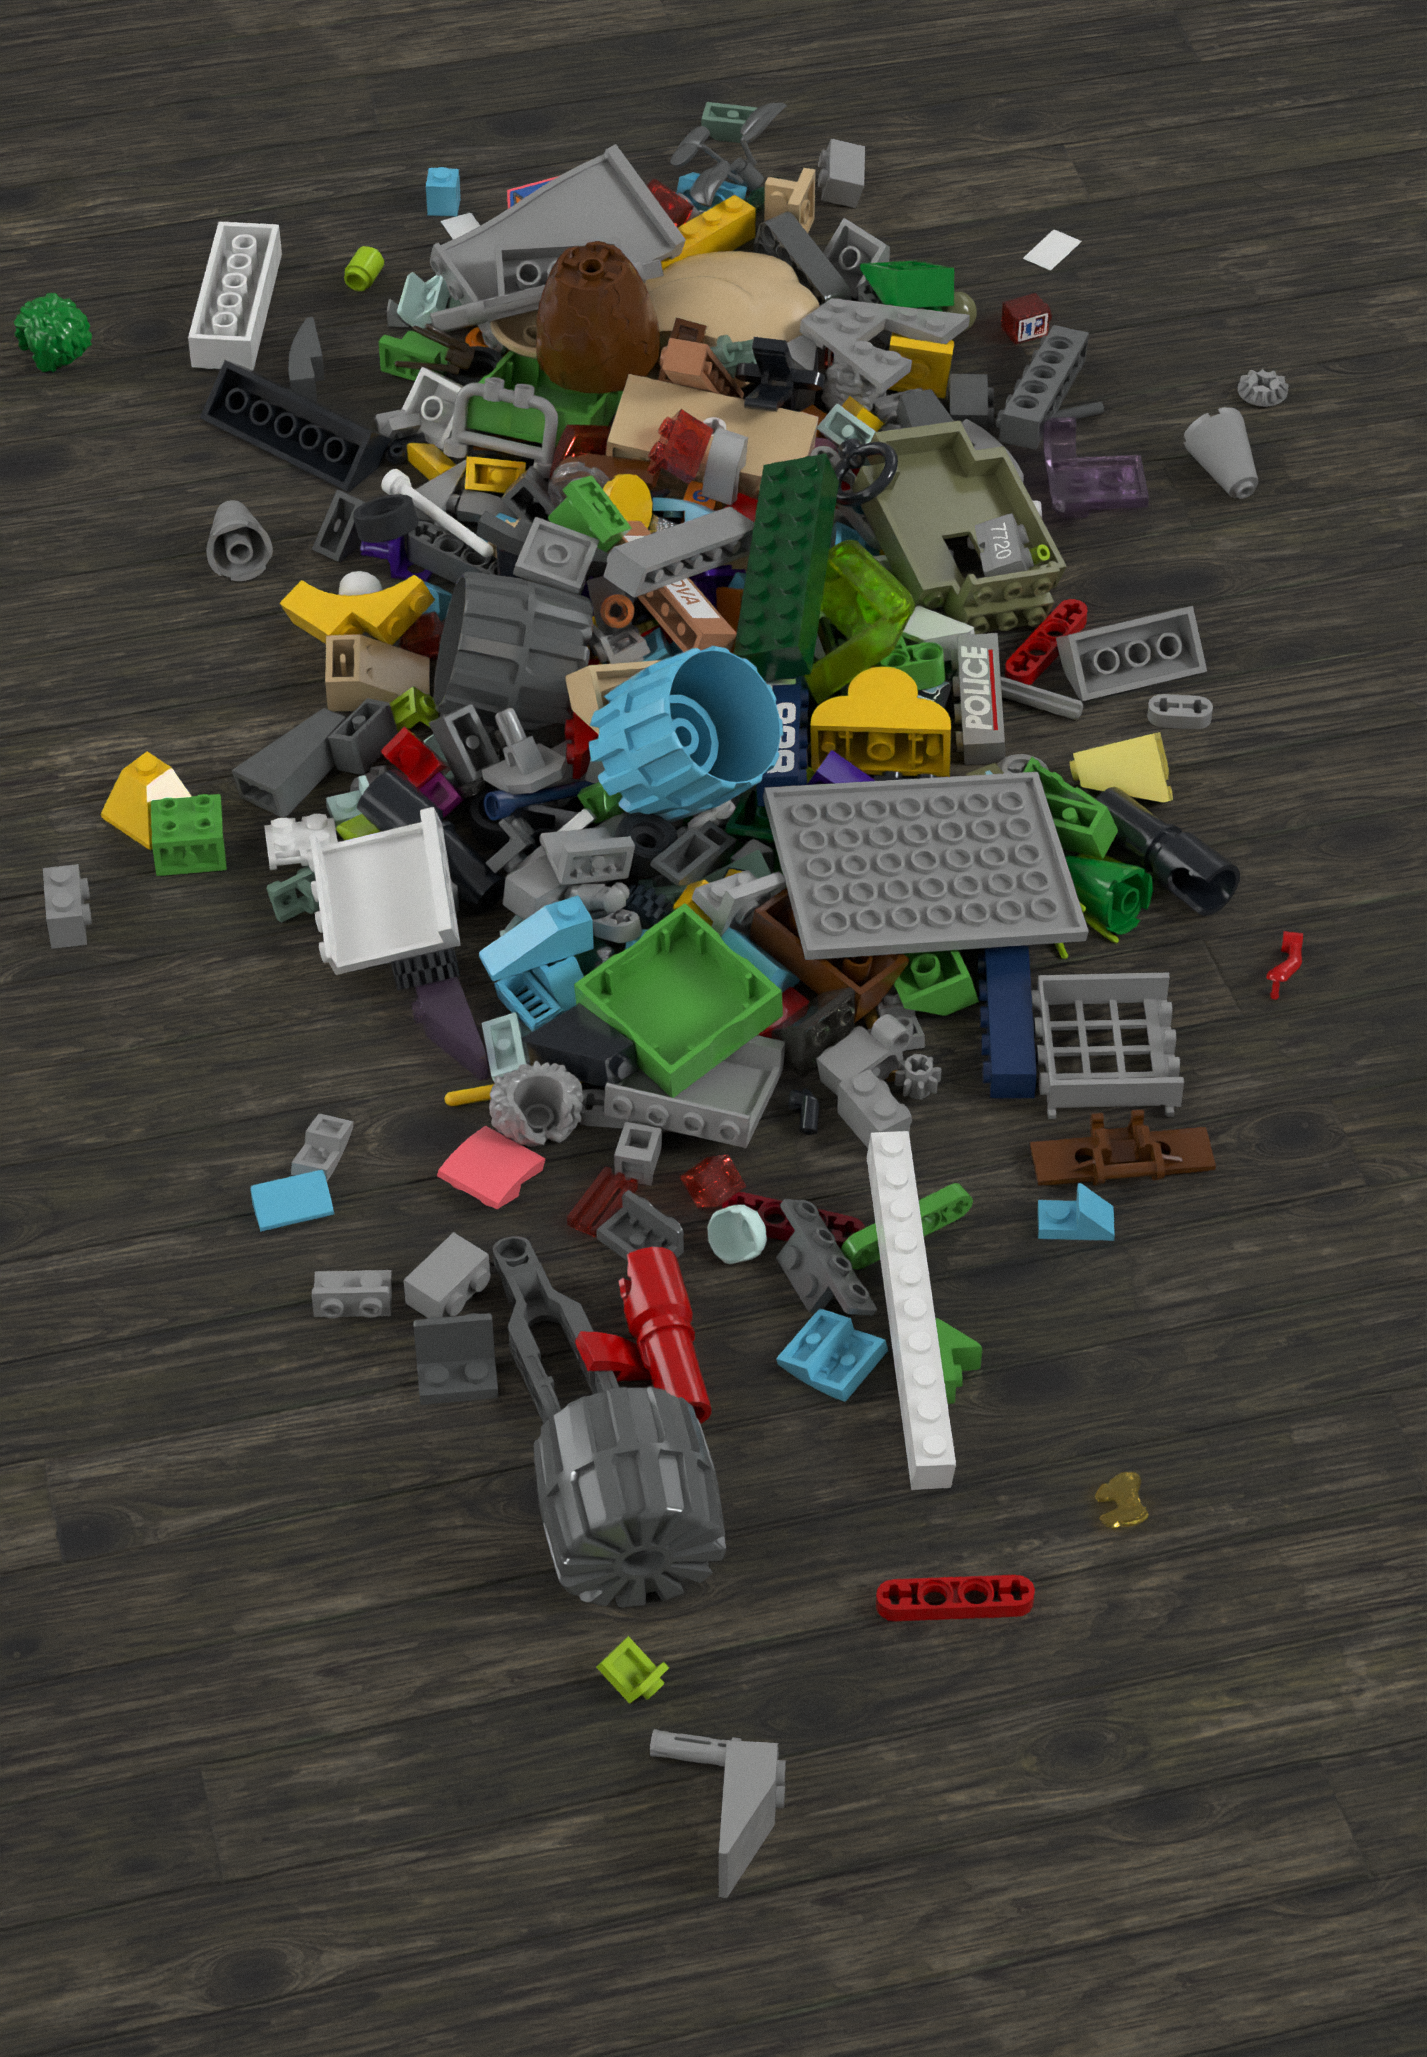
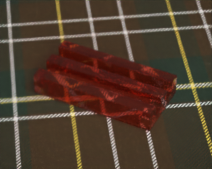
M605 1166L567 1216V1225L597 1238V1229L622 1208V1195L627 1190H630L632 1193L637 1191L638 1180L632 1177L629 1181L625 1180V1174L618 1172L614 1175L612 1174V1169ZM617 1189H622L595 1227L591 1226L599 1213H602L608 1205V1201Z

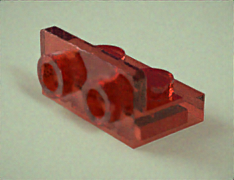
M682 409L672 418L667 416L657 432L661 435L660 439L653 445L648 454V458L651 461L647 472L653 475L662 467L689 484L696 477L714 429Z

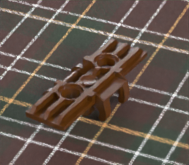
M1143 1109L1131 1111L1128 1127L1105 1129L1103 1113H1092L1090 1137L1030 1142L1029 1145L1038 1186L1090 1181L1095 1186L1105 1184V1180L1151 1176L1152 1180L1164 1179L1165 1175L1204 1172L1216 1169L1206 1127L1150 1132L1149 1127L1144 1125ZM1161 1149L1167 1151L1169 1155L1162 1154ZM1080 1155H1088L1092 1157V1160L1078 1163L1076 1158Z

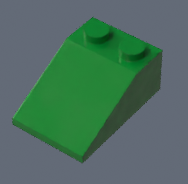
M917 260L860 263L861 272L884 305L909 308L924 307L925 310L943 311V306H954L953 267Z

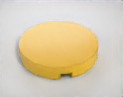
M618 474L614 476L615 478L612 481H608L604 485V492L626 521H641L648 529L652 518L653 504L647 485L637 475Z

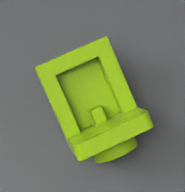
M629 1636L596 1666L629 1704L641 1695L648 1700L664 1685L660 1677L669 1669L665 1662L656 1667Z

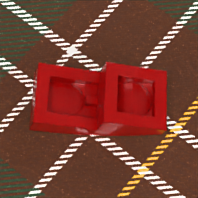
M580 1331L575 1344L588 1371H613L617 1381L650 1380L649 1370L643 1366L640 1352L635 1343L612 1334Z

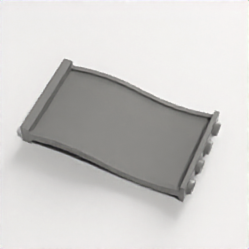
M615 144L606 149L603 155L560 175L483 225L445 244H434L430 265L436 275H441L446 281L451 296L455 300L459 299L461 304L465 305L498 297L495 266V245L620 237L621 251L632 263L639 261L645 263L657 259L662 261L668 257L672 260L682 253L686 239ZM490 321L477 324L486 345L504 355L508 349L492 333Z

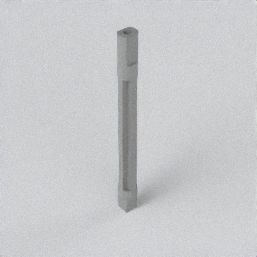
M658 259L645 263L640 261L632 263L644 283H646V280L664 276L661 261ZM545 285L430 313L432 326L443 332H449L538 310Z

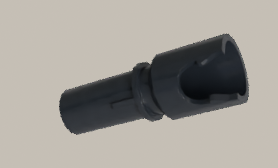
M393 769L377 777L362 794L357 809L380 832L420 823L422 822L420 810L434 807L443 826L451 882L458 886V896L479 914L491 909L504 895L506 878L500 872L494 873L486 864L487 861L456 833L455 826L451 822H443V811L402 773Z
M1110 787L1096 798L1097 801L1108 808L1118 832L1114 840L1140 859L1143 868L1153 872L1156 882L1203 916L1213 915L1230 901L1240 882V871L1236 865L1194 834L1189 832L1183 833L1178 826L1165 823L1120 788Z

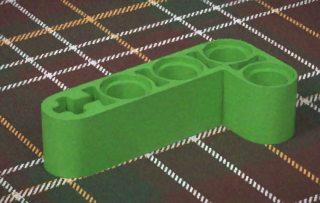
M876 589L862 592L858 596L860 629L874 667H891L907 673L915 681L918 690L941 685L945 680L944 655L941 645L925 642L906 646L886 593Z

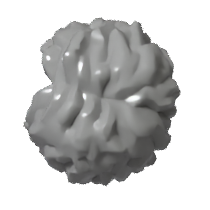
M836 360L825 372L826 377L821 399L829 411L836 404L842 406L847 398L851 396L872 412L873 403L877 402V398L886 396V391L881 395L877 394L874 384L867 379L859 380L853 371L847 370Z
M535 1061L533 1066L522 1064L518 1070L507 1072L503 1077L495 1076V1084L490 1092L491 1100L489 1103L490 1115L492 1117L491 1124L506 1138L527 1147L544 1145L548 1139L561 1143L576 1128L577 1123L581 1122L580 1111L582 1110V1102L584 1100L582 1085L578 1078L566 1071L564 1065L556 1063L549 1065L547 1062L541 1066L538 1061Z

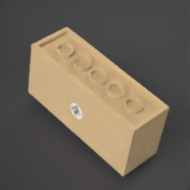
M629 374L607 440L606 456L659 462L662 470L655 488L651 490L655 492L668 488L670 493L666 498L683 500L690 481L703 483L715 431L718 428H722L748 437L746 464L739 472L737 494L741 493L758 500L763 465L810 456L815 447L819 417L779 408L777 412L744 408L745 400L742 398H734ZM722 503V509H724L728 504Z

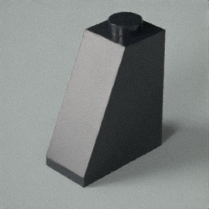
M580 1003L522 1038L526 1064L533 1066L534 1062L538 1061L541 1066L547 1062L549 1065L554 1063L564 1065L566 1071L570 1072L581 1082L605 1087L607 1083L616 1085L638 1071L634 1043Z

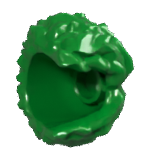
M47 293L44 297L35 298L32 302L27 301L25 306H21L20 314L16 315L17 318L14 324L16 327L15 337L19 341L18 347L22 351L30 349L33 353L32 358L36 363V367L42 372H54L57 367L61 368L71 364L75 359L81 357L88 347L92 346L90 342L92 334L89 332L90 324L87 321L88 318L79 308H76V304L71 299H63L56 293Z

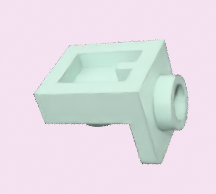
M365 775L358 777L359 790L326 798L327 809L330 817L334 818L335 828L339 824L362 814L357 809V805L362 794L369 786Z

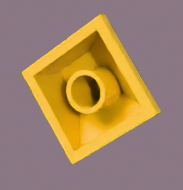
M146 752L121 771L101 812V817L151 850L153 848L151 801L166 797H191V795L172 767L151 753Z

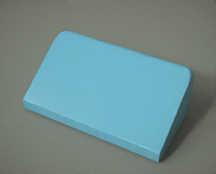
M323 1170L253 1185L250 1188L252 1205L260 1232L334 1215Z

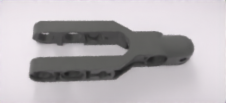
M511 1236L496 1242L492 1248L493 1261L502 1280L508 1302L513 1310L508 1324L509 1349L543 1424L550 1416H554L561 1409L554 1391V1381L551 1376L547 1377L541 1364L540 1350L529 1329L537 1322L551 1321L561 1325L593 1395L604 1392L607 1389L619 1388L613 1371L587 1370L575 1340L580 1331H594L581 1304L553 1290L530 1241L520 1236Z

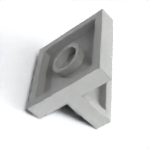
M535 517L515 564L513 574L538 584L581 595L599 540Z
M749 870L695 888L691 899L713 921L712 928L720 937H722L728 927L750 936L754 911L785 889L786 879L779 871L757 879Z

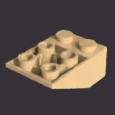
M360 634L326 636L325 684L328 710L332 712L355 711L367 698L390 703L413 686L421 692L430 695L429 658Z

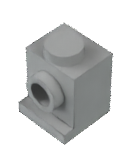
M625 1122L614 1154L616 1180L652 1185L654 1170L662 1148L661 1128Z

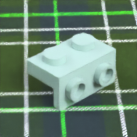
M413 272L407 275L397 313L403 321L412 327L416 325L423 329L426 324H431L430 313L445 310L448 298L451 296L446 281L441 275H435L427 282L422 281Z

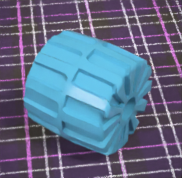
M711 646L701 651L698 648H692L641 670L604 696L609 704L600 710L594 711L590 726L599 728V739L589 741L591 761H602L605 770L598 775V780L607 794L611 796L619 792L622 795L619 806L629 814L637 812L648 815L655 814L669 823L720 806L760 783L762 775L774 768L780 756L778 749L780 738L783 736V722L780 719L776 705L777 699L771 686L766 684L757 672V668L746 658L742 659L730 653L727 648Z

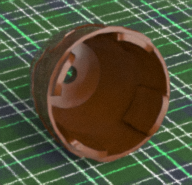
M602 241L588 242L583 247L573 246L566 249L554 264L539 303L536 320V357L540 369L544 370L549 376L550 381L565 390L597 394L624 391L629 374L646 377L659 358V324L648 290L632 262L616 246Z

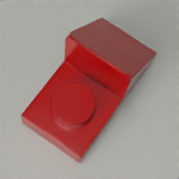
M405 726L381 750L384 757L407 775L418 789H421L437 773L441 772L445 776L451 770L443 758Z

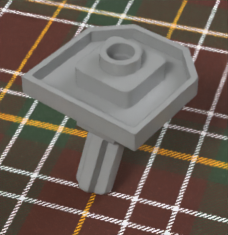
M508 708L495 715L496 722L506 741L507 747L503 748L505 760L481 771L485 781L513 795L534 793L563 779L568 768L566 757L541 743L536 745L533 736L526 737L513 708Z

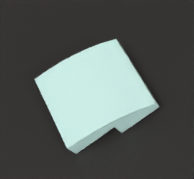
M516 1012L482 1023L493 1081L495 1076L503 1077L507 1072L518 1070L520 1065H527L522 1038L533 1031L520 1021ZM539 1014V1015L535 1016L534 1019L538 1018L539 1016H541V1015H543V1014Z

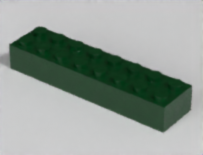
M826 453L763 465L733 654L742 659L746 658L751 662L765 682L812 674L839 485L837 476Z

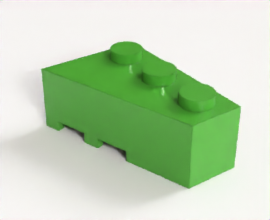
M1031 757L1023 772H1038L1062 849L1103 859L1118 832L1108 808L1080 788L1072 787L1063 780L1062 776L1056 772H1050L1041 766L1038 760Z

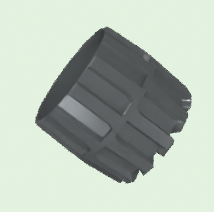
M476 572L462 573L456 583L449 603L440 641L434 688L436 710L447 714L472 703L482 725L499 728L495 715L508 708H513L524 732L552 736L563 735L565 733V720L572 719L573 713L565 676L587 667L590 656L589 648L587 647L592 639L593 609L590 599L582 595L520 578Z
M653 1387L607 1389L604 1392L587 1397L583 1396L569 1403L560 1412L550 1416L541 1426V1435L534 1442V1464L539 1508L559 1582L567 1592L575 1596L579 1595L580 1599L584 1602L599 1606H607L614 1596L619 1607L644 1606L646 1604V1593L656 1591L660 1599L665 1601L684 1593L681 1585L683 1580L690 1579L701 1584L713 1573L708 1566V1561L723 1560L726 1552L725 1529L718 1480L701 1424L696 1417L693 1406L684 1398L675 1397L667 1393L666 1390Z

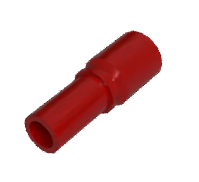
M664 1247L638 1249L627 1254V1275L631 1281L624 1278L618 1281L629 1332L637 1339V1349L640 1352L643 1366L649 1370L653 1388L663 1389L675 1397L684 1398L693 1406L696 1417L700 1424H702L710 1417L712 1408L693 1346L695 1331L690 1324L693 1320V1312L677 1257L671 1250Z

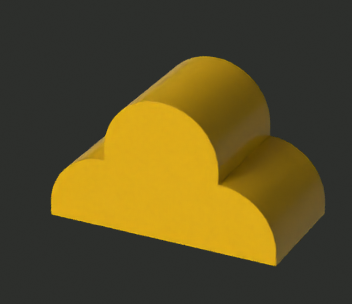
M875 667L859 673L849 685L848 696L828 699L821 703L812 714L811 766L814 772L818 770L827 755L833 750L865 774L882 775V772L893 771L902 773L903 776L933 774L937 777H950L951 720L949 714L936 702L918 698V689L915 681L907 673L899 669Z

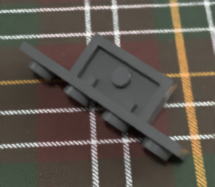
M784 1199L780 1207L795 1232L776 1259L808 1312L816 1313L819 1308L824 1309L831 1298L835 1296L845 1313L872 1316L877 1308L871 1300L868 1290L862 1285L853 1271L852 1264L845 1258L835 1241L834 1235L828 1230L821 1219L816 1206L806 1200Z

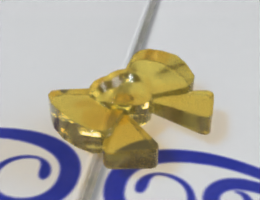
M1122 1472L1110 1480L1109 1485L1106 1483L1102 1484L1095 1494L1098 1502H1116L1117 1509L1099 1517L1102 1524L1113 1530L1119 1525L1124 1527L1137 1525L1145 1521L1149 1516L1146 1508L1141 1505L1138 1494L1141 1478L1136 1472Z

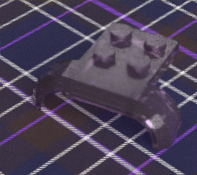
M1075 417L1050 418L1044 423V460L1052 507L1062 519L1087 518L1091 509L1148 507L1149 495L1141 455L1077 458Z

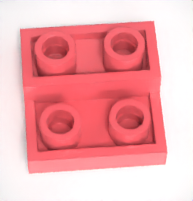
M484 1126L470 1136L449 1156L439 1168L437 1177L450 1183L454 1188L463 1190L479 1199L484 1205L499 1209L519 1196L522 1183L543 1171L545 1158L506 1138L497 1131Z

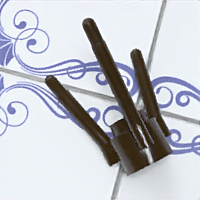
M426 324L425 329L415 325L413 326L414 332L447 347L444 360L448 361L449 365L412 361H395L394 363L396 367L421 369L424 367L432 371H443L458 375L460 369L468 371L475 348L430 324Z

